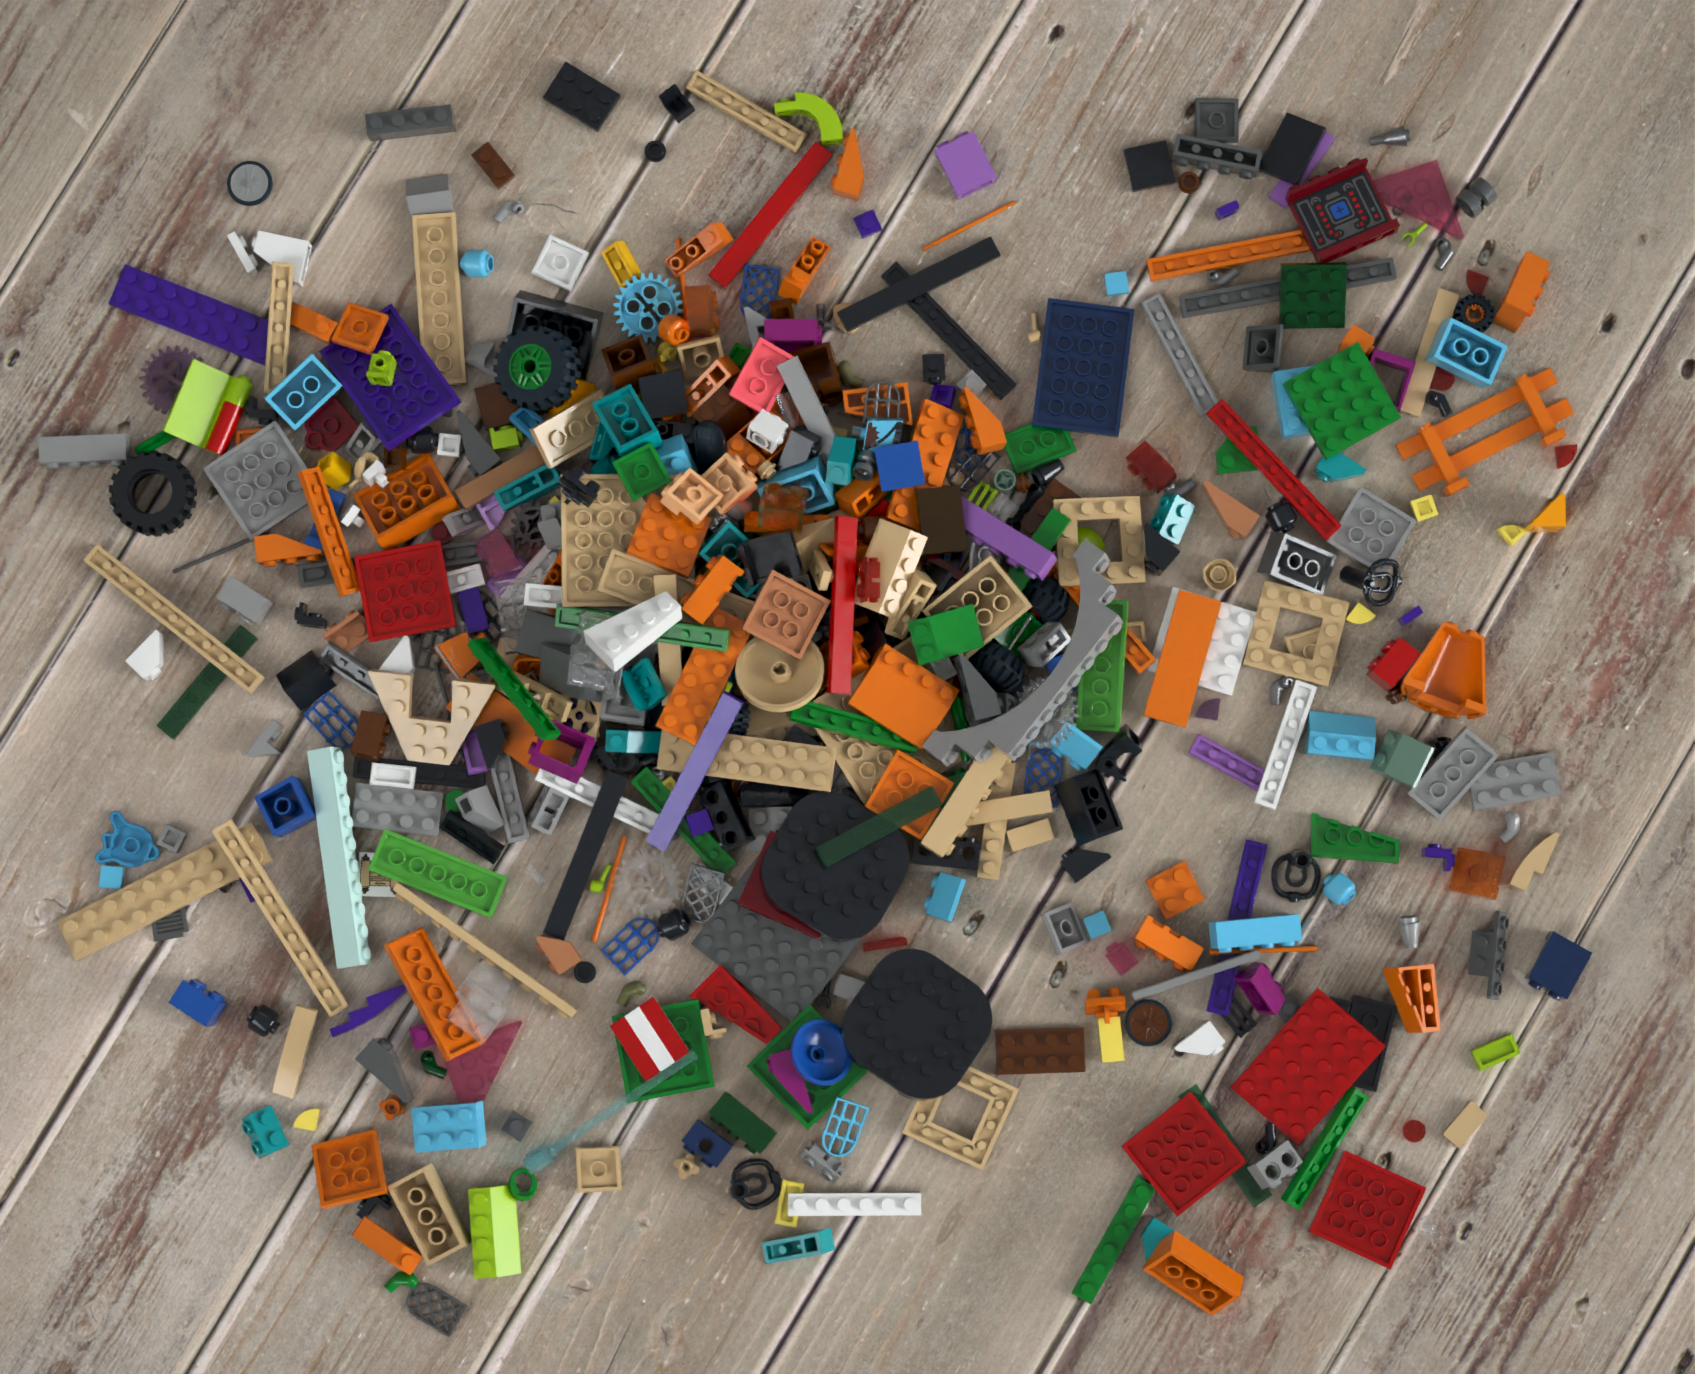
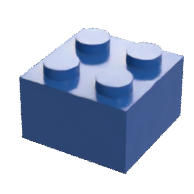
M291 776L254 797L273 836L282 838L316 819L315 807L300 778Z
M198 979L183 980L168 1002L205 1027L214 1026L228 1005L224 1001L225 996L215 990L213 992L205 989L207 985Z

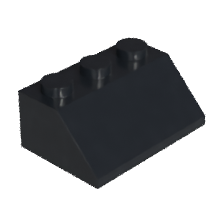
M1097 769L1071 777L1054 785L1078 846L1123 829L1105 780L1098 773Z

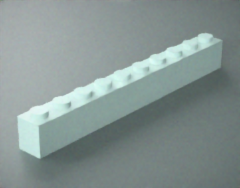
M325 747L307 751L337 969L371 964V950L368 946V928L364 917L365 906L362 903V885L358 874L359 863L355 852L356 841L353 838L352 831L353 820L349 809L350 798L347 795L346 788L347 776L344 773V755L341 747Z

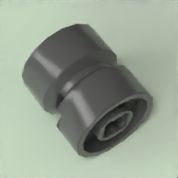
M1478 177L1469 185V190L1465 189L1455 199L1465 214L1475 218L1484 210L1483 206H1489L1497 198V194L1485 179Z

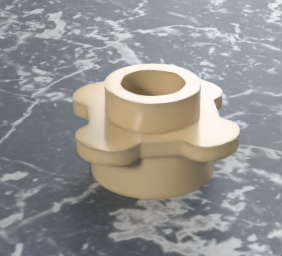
M687 1154L685 1158L674 1161V1167L678 1169L680 1179L685 1180L689 1175H696L699 1172V1167L696 1166L692 1154Z

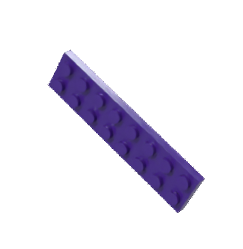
M124 265L108 303L109 305L265 366L268 332L267 319L137 268Z

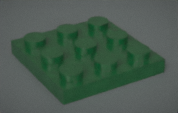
M1280 263L1278 324H1282L1283 329L1345 328L1347 263Z

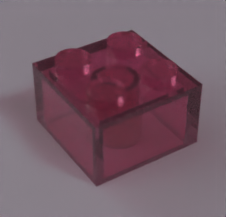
M498 527L475 540L478 545L475 547V550L483 561L486 560L489 565L486 566V569L494 580L497 578L502 582L524 569L505 535Z

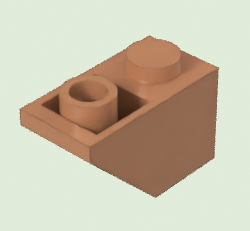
M544 936L535 938L538 942L535 944L541 955L546 954L550 960L547 962V965L554 974L557 972L559 975H562L583 961L571 942Z

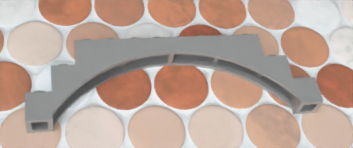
M1085 539L1072 555L1079 571V611L1073 634L1061 660L1050 676L1033 694L1007 713L970 728L939 732L935 729L922 747L946 767L957 760L961 750L980 764L991 756L994 747L1013 761L1017 757L1022 756L1028 743L1038 736L1042 725L1052 718L1053 711L1066 700L1067 694L1072 687L1078 685L1083 673L1092 667L1094 659L1106 649L1108 641L1112 636L1120 631L1123 621L1118 614L1106 607L1107 604L1113 601L1117 591L1112 583L1099 575L1107 569L1110 559L1104 551Z

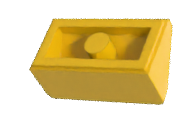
M623 240L615 241L600 252L619 287H627L624 282L625 280L633 283L632 276L640 280L642 272Z

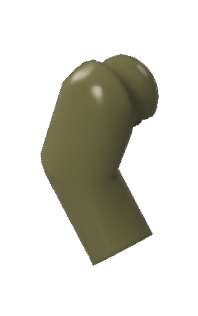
M845 360L841 361L837 366L841 382L858 389L861 388L864 379L853 376L850 370V363Z
M633 981L624 985L616 1003L626 1007L631 996L636 994L643 995L646 992V985L642 984L641 981Z

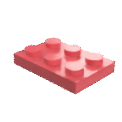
M759 337L728 395L758 413L762 409L770 412L785 384L777 365L794 356Z

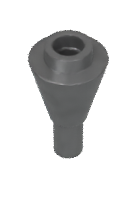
M1404 125L1382 136L1370 138L1371 146L1381 144L1407 146V142L1411 141L1409 128L1404 129Z

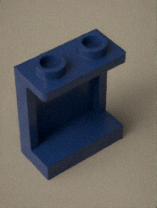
M1550 931L1545 938L1547 941L1532 969L1524 978L1529 980L1528 985L1537 990L1543 988L1549 991L1547 995L1557 1001H1560V999L1567 1000L1592 952L1558 933Z

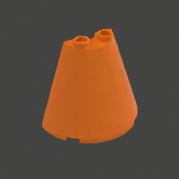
M1443 622L1402 681V694H1407L1409 696L1408 701L1417 707L1439 716L1458 719L1461 715H1467V719H1475L1485 715V637L1470 629L1463 632L1453 622Z

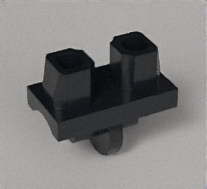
M573 467L570 471L566 470L557 482L563 488L561 492L568 497L564 503L568 505L572 500L577 505L583 503L589 508L598 496L597 492L600 485L594 480H590L587 485L583 484L579 480L583 473L577 467Z

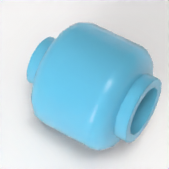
M468 250L460 260V267L468 277L485 278L494 269V259L487 250Z
M1331 873L1323 881L1325 885L1323 894L1336 905L1348 904L1356 894L1354 891L1355 884L1343 873L1335 875Z

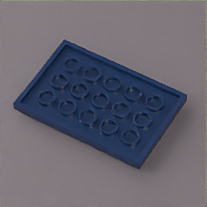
M1048 298L1032 427L1118 438L1134 309Z

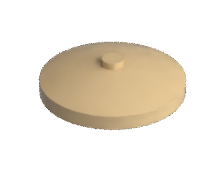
M754 637L740 652L736 662L735 674L740 692L752 705L770 712H787L804 706L816 696L823 684L825 667L822 654L812 640L801 660H798Z

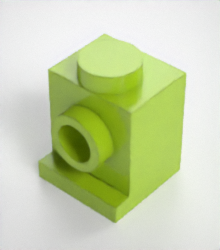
M384 350L379 351L378 354L372 353L369 370L366 373L371 385H393L397 366L394 356Z
M511 425L499 428V431L489 428L495 453L521 448L520 442L524 441L523 434L516 427L512 428Z

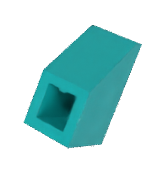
M1153 1216L1140 1234L1146 1262L1161 1239L1174 1231Z

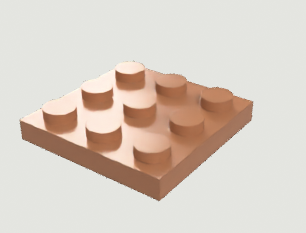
M771 570L741 630L801 660L831 601L786 576Z

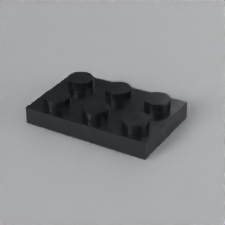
M565 62L543 96V99L596 132H599L621 95L568 62Z

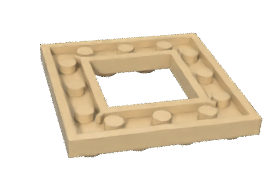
M1140 496L1054 499L1052 501L1053 508L1072 520L1055 544L1056 558L1058 559L1056 561L1057 578L1060 586H1080L1078 566L1072 557L1079 547L1077 521L1118 520L1121 562H1109L1107 569L1099 575L1112 583V585L1143 584L1146 582Z
M1264 580L1242 665L1328 687L1350 602ZM1280 608L1322 619L1312 660L1270 649Z
M969 1066L957 1085L989 1100L972 1140L932 1122L942 1097L925 1101L916 1100L902 1133L983 1170L1019 1089Z

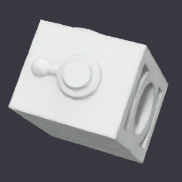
M762 409L756 418L750 422L746 439L772 454L783 443L787 435L788 424L777 415H772Z

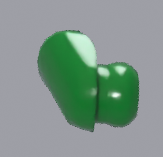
M399 1271L384 1287L390 1293L399 1285H408L410 1288H413L417 1285L418 1278L414 1273L409 1275L404 1271Z

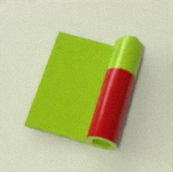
M192 359L162 431L222 456L228 450L245 409L246 402L254 387L251 383L252 379L244 375L233 377Z

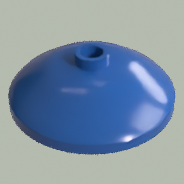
M816 1019L803 1024L795 1032L791 1042V1058L796 1070L805 1080L815 1085L828 1086L837 1083L846 1076L852 1059L845 1050L841 1028L828 1020ZM813 1052H814V1053L816 1054V1056H817L816 1059L813 1057Z

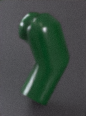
M424 1051L420 1060L425 1073L444 1080L448 1069L437 1066L432 1051Z

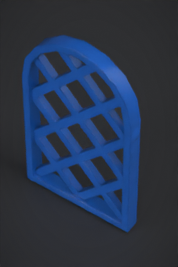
M745 264L740 297V310L744 317L743 299L747 303L745 307H750L755 311L752 304L759 301L762 307L756 312L759 313L765 309L768 313L765 317L767 319L772 315L771 311L767 309L770 301L764 305L760 298L767 294L771 301H775L780 269ZM750 268H756L759 270L753 273ZM748 270L751 276L746 279V272ZM765 270H771L774 272L768 275ZM762 271L766 278L760 282L756 275ZM777 273L776 282L774 283L771 277ZM754 277L758 284L751 288L747 282ZM769 279L773 286L766 290L762 284ZM746 284L749 291L744 294V286ZM760 286L764 293L757 296L754 290ZM772 289H774V296H773V298H772V296L768 293V292H770ZM752 292L756 299L749 303L745 296Z
M1038 750L1030 757V761L1032 760L1035 765L1029 769L1030 761H1028L1026 766L1024 794H1026V790L1033 793L1029 786L1034 782L1040 788L1036 792L1045 791L1044 788L1049 784L1055 789L1053 781L1057 778L1058 783L1061 782L1062 764L1060 758L1050 750ZM1043 752H1048L1049 754L1045 756ZM1040 753L1043 759L1037 763L1033 756ZM1052 754L1058 760L1053 765L1047 759ZM1043 761H1046L1050 766L1045 771L1039 766ZM1058 763H1059V768H1060V769H1059V772H1058V771L1055 769V767H1054V766H1056ZM1037 767L1041 774L1035 778L1031 771ZM1053 769L1057 775L1050 780L1046 773ZM1028 774H1029V775L1031 776V778L1033 779V781H1031V782L1027 785ZM1044 775L1048 783L1042 787L1037 780ZM1056 789L1050 794V797L1057 793ZM1058 795L1056 797V803L1051 798V803L1053 804L1052 808H1058Z

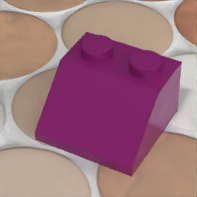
M1252 962L1237 974L1234 980L1257 1013L1276 1015L1286 1000L1282 993L1284 990L1277 981L1273 980L1270 975L1271 971L1266 964Z

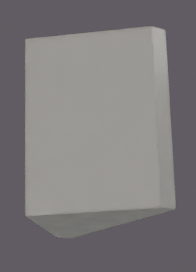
M449 174L406 180V200L411 222L412 215L454 212Z
M1072 902L1040 914L1056 955L1089 943Z

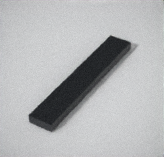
M355 758L353 778L370 779L373 761ZM380 758L379 763L417 767L416 784L472 789L485 786L486 772L469 775L467 766L442 765Z

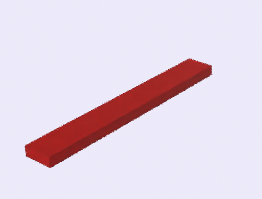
M815 142L708 276L726 289L833 157V154L818 142Z
M1223 399L1206 413V416L1324 541L1342 526Z
M835 516L827 686V693L850 695L858 528V518Z

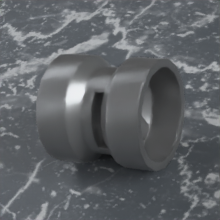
M867 450L859 451L856 457L857 463L852 468V474L859 480L869 481L874 475L873 468L877 466L875 453Z

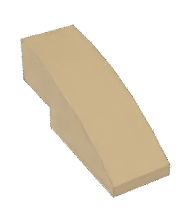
M1557 832L1551 833L1529 849L1513 869L1506 885L1519 891H1526L1533 873L1537 875L1544 873L1560 834Z

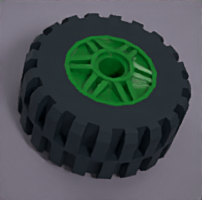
M542 326L521 327L516 330L517 334L511 332L507 336L508 341H502L500 344L501 351L500 353L496 352L494 358L497 359V365H493V372H497V376L494 379L496 384L501 385L499 388L501 394L507 396V400L517 404L518 407L535 411L552 410L553 407L558 408L563 405L562 400H569L571 398V390H576L578 386L576 379L581 377V372L578 371V366H581V360L575 356L578 354L576 347L571 346L572 341L568 337H564L562 333Z

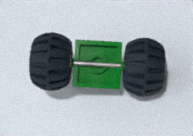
M1047 576L1043 581L1037 577L1035 580L1031 579L1022 592L1033 607L992 639L994 642H988L972 656L971 664L995 692L1008 693L1020 684L1024 674L1023 664L1026 662L1017 648L1034 634L1042 624L1059 621L1067 611L1069 605L1067 592L1056 581Z

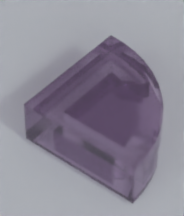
M1216 698L1204 702L1198 708L1195 718L1217 721L1220 699Z

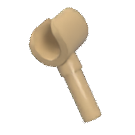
M1031 313L1033 331L1027 333L1030 345L1040 341L1036 313Z

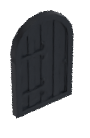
M711 420L700 422L694 429L693 438L698 474L705 473L727 452L724 431L720 425Z

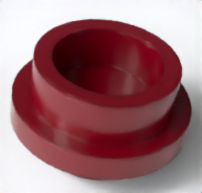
M439 522L432 527L431 537L434 541L441 540L442 544H446L452 539V535L444 522Z

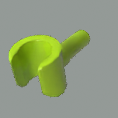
M1425 222L1412 233L1403 235L1402 240L1407 236L1412 238V242L1407 247L1412 246L1418 234L1428 226Z
M607 864L599 881L592 879L591 892L601 893L603 891L605 878L612 867L611 865Z

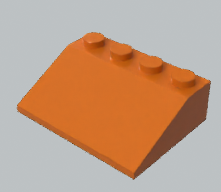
M422 454L408 462L406 470L396 469L387 474L386 477L389 483L384 488L375 483L372 487L368 485L353 494L370 529L384 551L398 547L443 521L442 518L447 514L461 509L430 454Z
M884 644L877 649L869 667L863 674L847 704L922 750V745L938 727L960 690L894 648Z

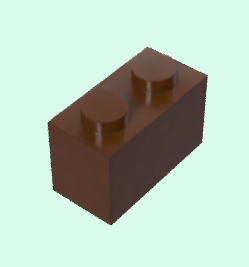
M361 710L350 751L354 758L379 763L380 756L383 757L386 751L385 737L390 735L392 728L387 715Z

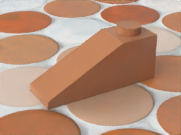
M1205 480L1201 487L1224 527L1229 530L1228 534L1236 540L1240 538L1244 540L1260 515Z

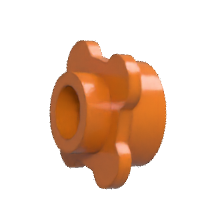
M396 1094L391 1095V1098L386 1101L382 1100L379 1104L387 1120H393L396 1115L405 1113V1107L401 1105L400 1098Z

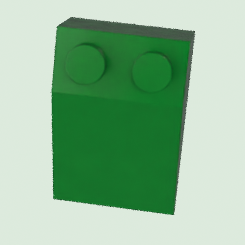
M973 604L907 622L919 665L984 647Z

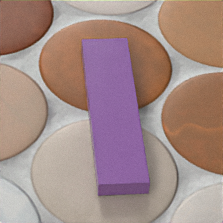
M1326 132L1299 183L1300 185L1304 184L1334 141L1335 137ZM1279 180L1268 198L1286 209L1288 207L1285 199L1286 194L1289 191L1288 189L1294 185Z
M1201 734L1196 736L1188 754L1258 791L1265 771L1263 768Z

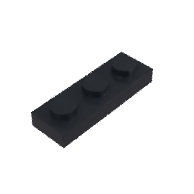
M452 810L446 814L440 826V829L492 864L496 863L505 847Z

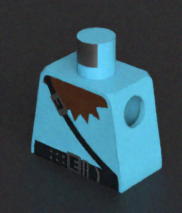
M867 418L866 428L853 426L851 438L863 441L862 450L875 453L874 448L900 443L903 419Z

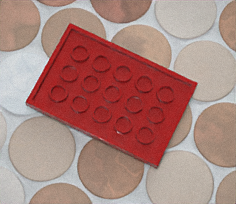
M1317 987L1234 1081L1230 1088L1272 1124H1275L1293 1142L1299 1145L1382 1052L1386 1045Z

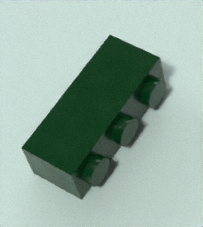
M727 1091L724 1092L709 1111L712 1115L710 1119L718 1126L725 1125L729 1129L727 1133L735 1140L741 1138L746 1142L744 1147L753 1154L756 1152L761 1154L778 1133Z

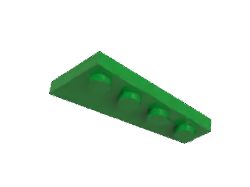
M1316 813L1311 814L1310 857L1398 864L1399 840L1375 832L1370 833L1353 825L1348 826L1339 823L1338 820L1326 819Z

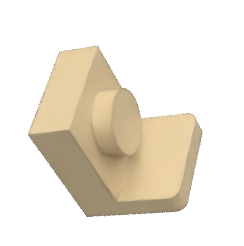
M709 1008L700 1010L705 1036L710 1035V1040L723 1037V1033L727 1032L726 1027L713 1030V1025H717L715 1013L710 1012Z

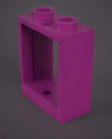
M764 319V339L788 353L821 344L822 326H817V319Z
M1374 348L1369 358L1372 367H1374L1375 363L1405 372L1394 404L1397 411L1400 412L1416 362Z
M551 719L561 732L557 740L581 750L575 766L572 767L540 753L539 751L544 740L539 737L537 742L532 741L527 754L531 756L528 763L577 784L584 771L596 738Z

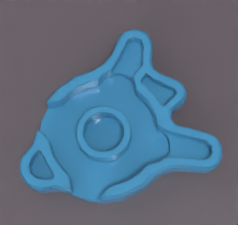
M114 811L110 814V821L114 832L102 835L103 849L95 856L97 863L117 862L122 866L133 868L159 858L160 850L155 845L152 835L146 828L129 823L119 811Z

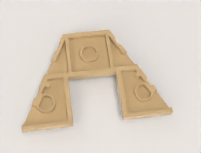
M376 669L368 671L407 761L451 765L470 730L478 720L480 713L485 708L491 694L497 687V683L455 678L452 683L451 721L412 716L413 674Z

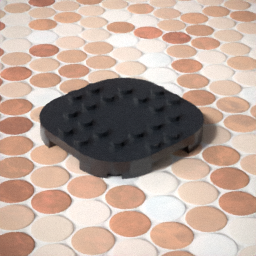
M833 791L815 792L799 800L788 812L762 857L759 879L761 880L765 897L776 910L785 912L820 933L819 936L835 942H847L865 936L883 918L907 875L909 868L908 846L901 832L891 822L850 797Z
M903 949L889 954L874 968L847 1008L842 1021L841 1033L845 1050L856 1065L860 1068L863 1067L898 1091V1094L908 1099L925 1101L942 1097L959 1083L989 1037L992 1027V1010L984 992L967 977L931 953L918 949Z

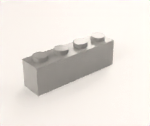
M126 433L38 437L39 463L46 466V469H59V466L68 465V468L76 469L86 464H89V467L99 468L103 467V464L110 463L111 466L118 467L120 463H127L126 458L131 456L130 436Z

